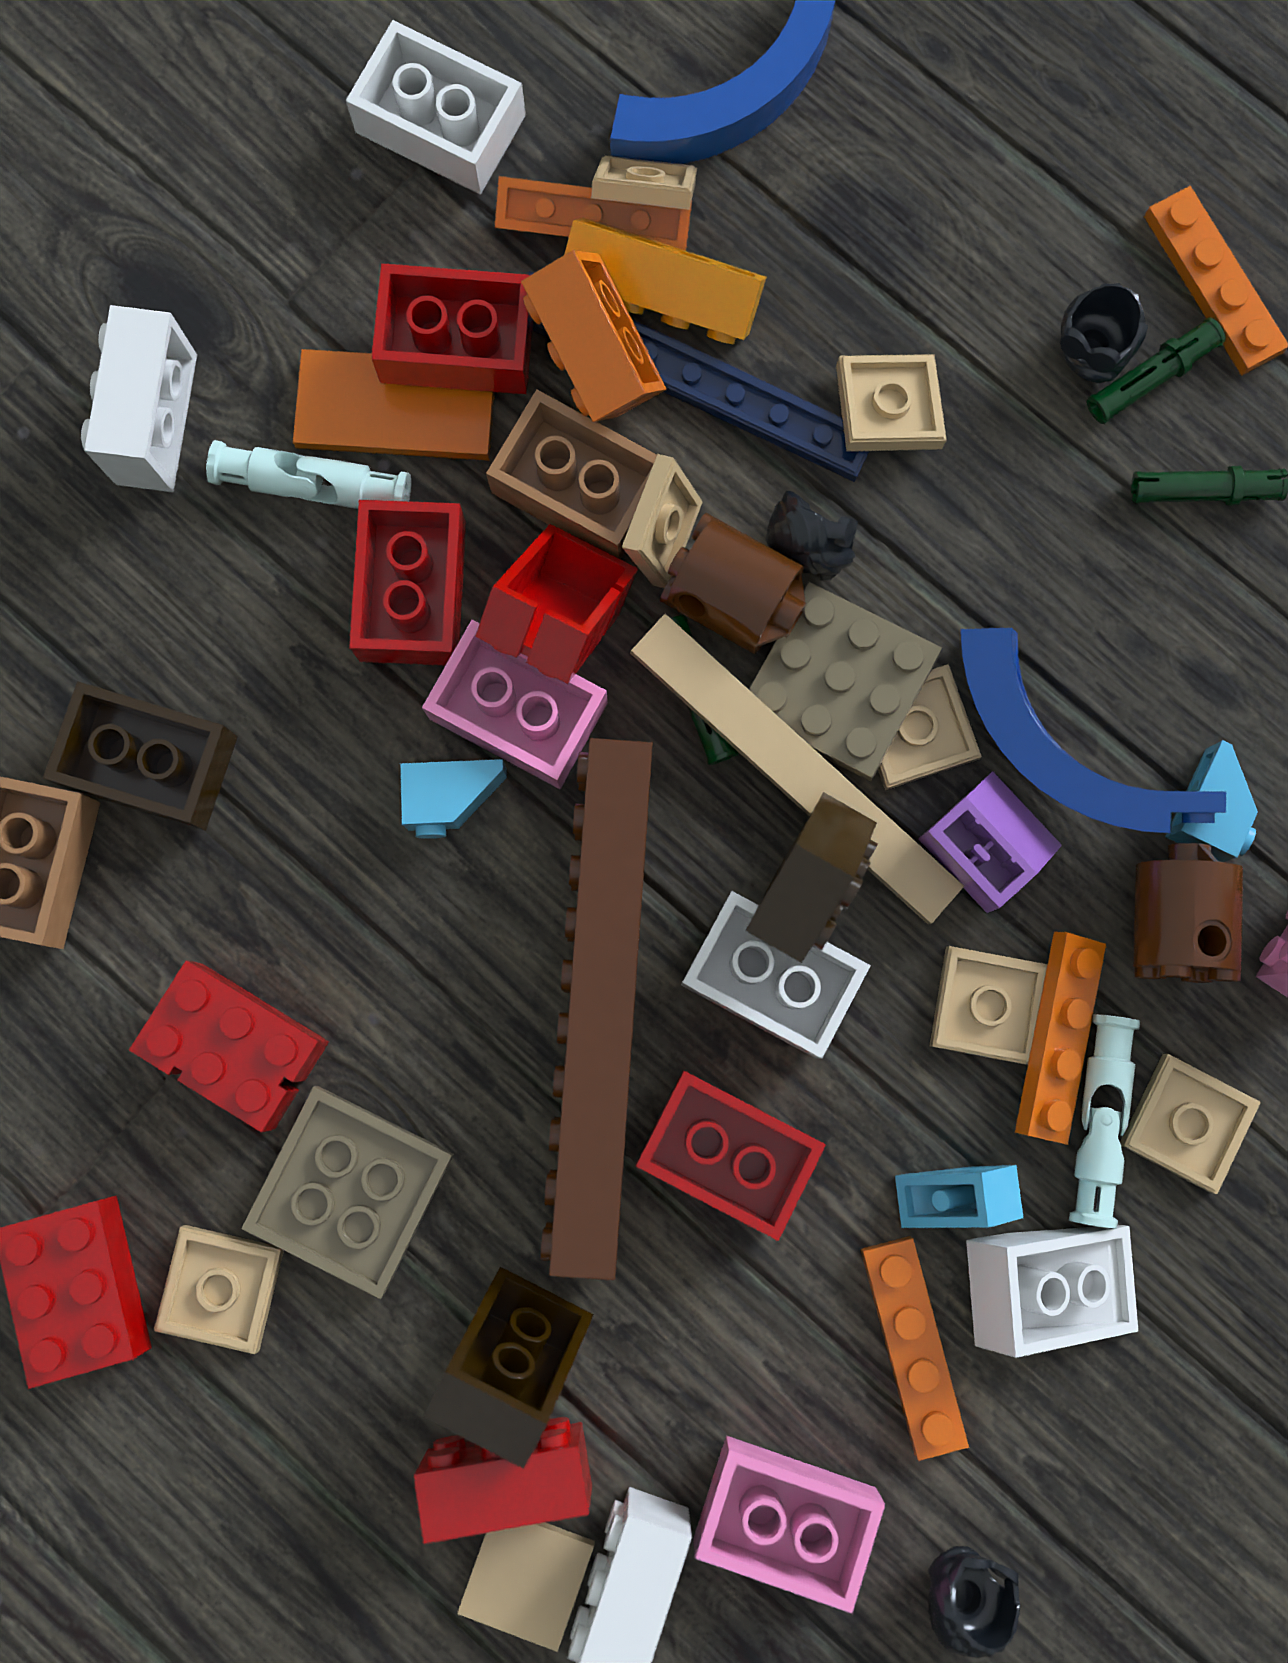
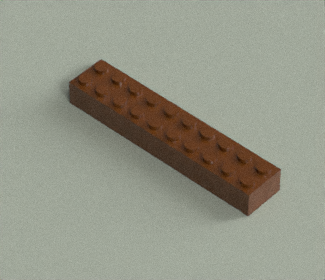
M590 738L589 753L579 752L577 783H579V791H586L585 804L575 803L573 819L575 841H582L581 855H571L569 886H571V891H578L577 907H567L565 938H567V942H574L573 960L563 959L561 991L570 993L569 1013L559 1012L557 1044H567L565 1065H555L553 1097L563 1098L561 1117L551 1119L549 1151L559 1152L557 1170L550 1169V1173H547L545 1188V1206H555L553 1222H546V1226L543 1227L541 1241V1261H550L549 1276L615 1280L653 742Z

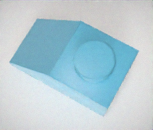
M1222 740L1205 749L1186 791H1226V813H1215V823H1182V813H1176L1172 821V833H1167L1165 836L1177 843L1210 845L1211 854L1219 862L1235 859L1238 855L1243 856L1248 851L1256 835V829L1251 826L1258 813L1233 746Z
M503 759L401 763L402 825L409 831H416L417 838L446 837V829H459L507 778V768Z
M1016 1165L972 1166L895 1176L901 1228H986L1023 1218Z

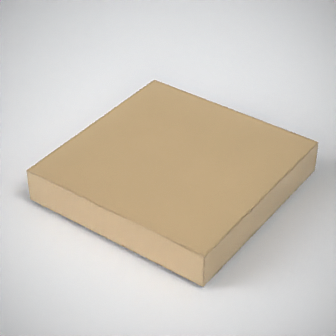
M605 155L602 157L592 180L591 198L690 210L697 168H694L692 165Z
M934 355L839 356L836 370L846 451L930 450L943 448L947 440Z
M657 454L622 548L652 585L665 588L672 577L668 574V569L679 549L686 547L701 508L702 500L675 459Z
M949 664L932 669L880 764L878 771L885 790L979 760L982 757Z
M947 946L930 1047L1028 1065L1048 964Z
M1162 1054L1120 1143L1122 1147L1217 1195L1261 1102L1170 1054Z
M188 1225L181 1226L154 1331L251 1354L258 1353L284 1250L267 1243Z
M548 1523L486 1533L457 1614L558 1652L595 1541Z

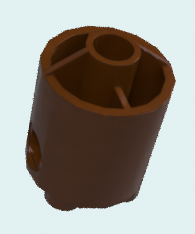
M705 513L693 532L692 539L695 543L691 549L688 550L681 547L672 560L668 569V574L672 577L665 586L660 601L749 652L756 654L762 645L783 637L787 638L798 622L806 606L802 582L804 567L712 515Z
M1197 843L1168 845V860H1154L1136 864L1133 960L1135 978L1166 979V977L1181 978L1182 982L1213 983V981L1240 982L1243 911V867L1241 865L1219 862L1211 854L1210 845Z

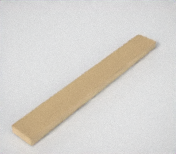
M664 614L631 650L630 654L808 816H810L821 795L825 792L877 822L871 840L878 843L869 860L871 863L868 870L927 924H932L962 890L964 885L668 615Z

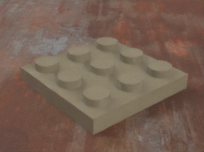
M809 582L804 590L806 606L798 622L787 638L783 637L776 640L749 690L822 757L871 782L938 660L942 647Z
M313 1086L241 1229L382 1299L454 1154L319 1086Z

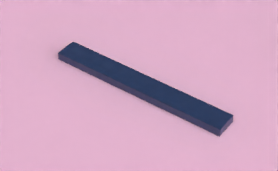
M529 271L527 275H532L534 273ZM632 319L667 389L663 391L664 393L855 482L870 451H846L843 418ZM533 320L532 330L550 338L543 324H537Z

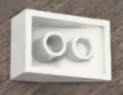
M1117 1225L1116 1229L1085 1227L1013 1232L966 1240L974 1342L976 1347L1012 1357H1020L1138 1331L1129 1226Z

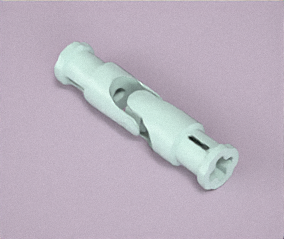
M216 440L212 442L208 452L206 465L208 482L220 485L222 481L248 485L249 489L254 492L303 498L358 509L359 500L409 502L411 475L408 472L401 471L399 475L370 471L368 465L313 456H301L291 452L255 447L253 451L227 447L222 441ZM323 478L330 482L332 485H322Z
M1093 1014L1092 1022L1097 1025L1094 1056L1088 1057L1082 1105L1083 1128L1087 1130L1088 1127L1089 1133L1084 1138L1076 1156L1074 1176L1079 1179L1076 1211L1070 1212L1069 1221L1116 1229L1118 1220L1113 1217L1116 1185L1122 1184L1125 1162L1118 1133H1120V1136L1124 1135L1130 1117L1135 1064L1131 1062L1133 1033L1134 1030L1140 1028V1020ZM1107 1084L1116 1088L1122 1098V1112L1114 1111L1108 1107L1091 1108V1097L1095 1090L1101 1085ZM1098 1186L1097 1205H1096V1209L1093 1210V1208H1094V1199H1095V1190H1096V1187Z

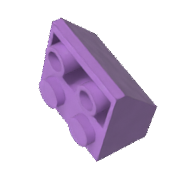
M993 771L918 838L945 869L964 885L963 888L986 913L1002 907L1044 867L1062 846Z

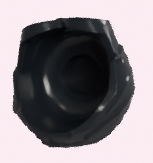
M1104 283L1099 287L1080 294L1069 304L1061 323L1060 345L1068 366L1081 378L1094 383L1113 381L1138 352L1148 329L1138 294L1134 293L1130 288L1123 287L1120 283Z
M786 491L781 501L776 504L770 517L766 543L769 548L804 567L803 573L814 575L820 573V581L831 580L840 573L841 569L849 567L856 557L852 548L858 521L846 515H843L838 522L830 521L812 511L809 504L793 491Z
M954 1546L942 1552L934 1559L928 1569L931 1579L928 1613L932 1630L936 1633L944 1648L951 1653L978 1659L985 1656L992 1657L997 1652H1003L1005 1647L1012 1641L1017 1630L1021 1607L1019 1602V1574L1004 1565L981 1557L977 1551L968 1546ZM987 1568L1004 1580V1586L993 1579Z

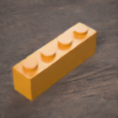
M586 218L573 220L565 254L572 250L599 254L628 312L643 314L644 308L662 313L661 321L668 325L689 329L690 323L708 328V337L728 344H734L736 338L744 340L749 335L765 284V276Z

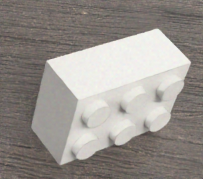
M392 20L346 99L356 133L479 194L483 192L526 116L522 83Z
M110 305L107 323H103L99 331V348L102 354L99 371H94L90 380V395L93 404L90 419H86L82 425V446L84 451L116 485L174 492L197 353L171 313Z
M731 891L681 986L810 1056L822 1059L871 965L828 942L821 951L812 947L802 963L798 962L745 931L758 905Z
M629 1487L624 1503L615 1500L605 1528L607 1536L604 1543V1549H607L608 1552L607 1555L597 1553L588 1579L587 1586L590 1587L586 1604L590 1606L586 1608L580 1605L570 1635L572 1642L567 1659L573 1660L575 1663L652 1662L691 1541L689 1510L687 1507Z

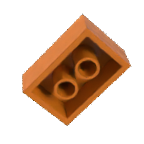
M572 250L521 281L527 292V295L523 297L526 309L532 319L537 324L542 323L551 339V342L547 344L548 351L556 366L562 371L566 369L575 386V388L571 389V395L583 416L589 415L592 422L616 418L667 390L599 254Z

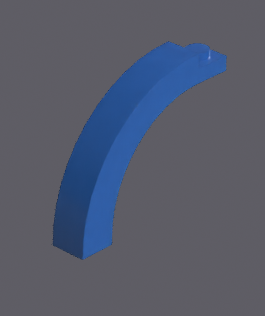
M796 0L787 24L768 51L748 69L721 85L702 92L669 98H646L620 94L610 138L611 156L685 164L730 150L754 137L772 124L790 107L814 73L825 49L836 0Z
M1013 628L961 629L963 663L967 683L977 711L987 731L1002 753L1022 775L1041 791L1062 805L1087 817L1113 826L1145 832L1172 833V813H1182V823H1215V813H1226V791L1147 790L1109 780L1077 762L1048 734L1028 699L1019 666L1018 633Z

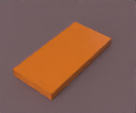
M301 350L293 444L296 448L489 460L495 392L384 384L379 381L371 359V353Z

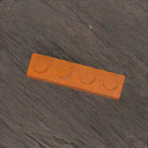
M499 176L495 228L569 237L573 220L586 218L686 251L691 205L690 210L592 199V188Z
M1189 186L1150 206L1144 215L1145 220L1204 316L1215 319L1223 328L1226 337L1223 346L1241 376L1282 355L1288 349V342L1192 187Z
M1054 932L1015 1133L1068 1145L1105 954V943L1068 932Z
M908 1236L862 1248L863 1261L915 1457L920 1461L969 1448L914 1239Z

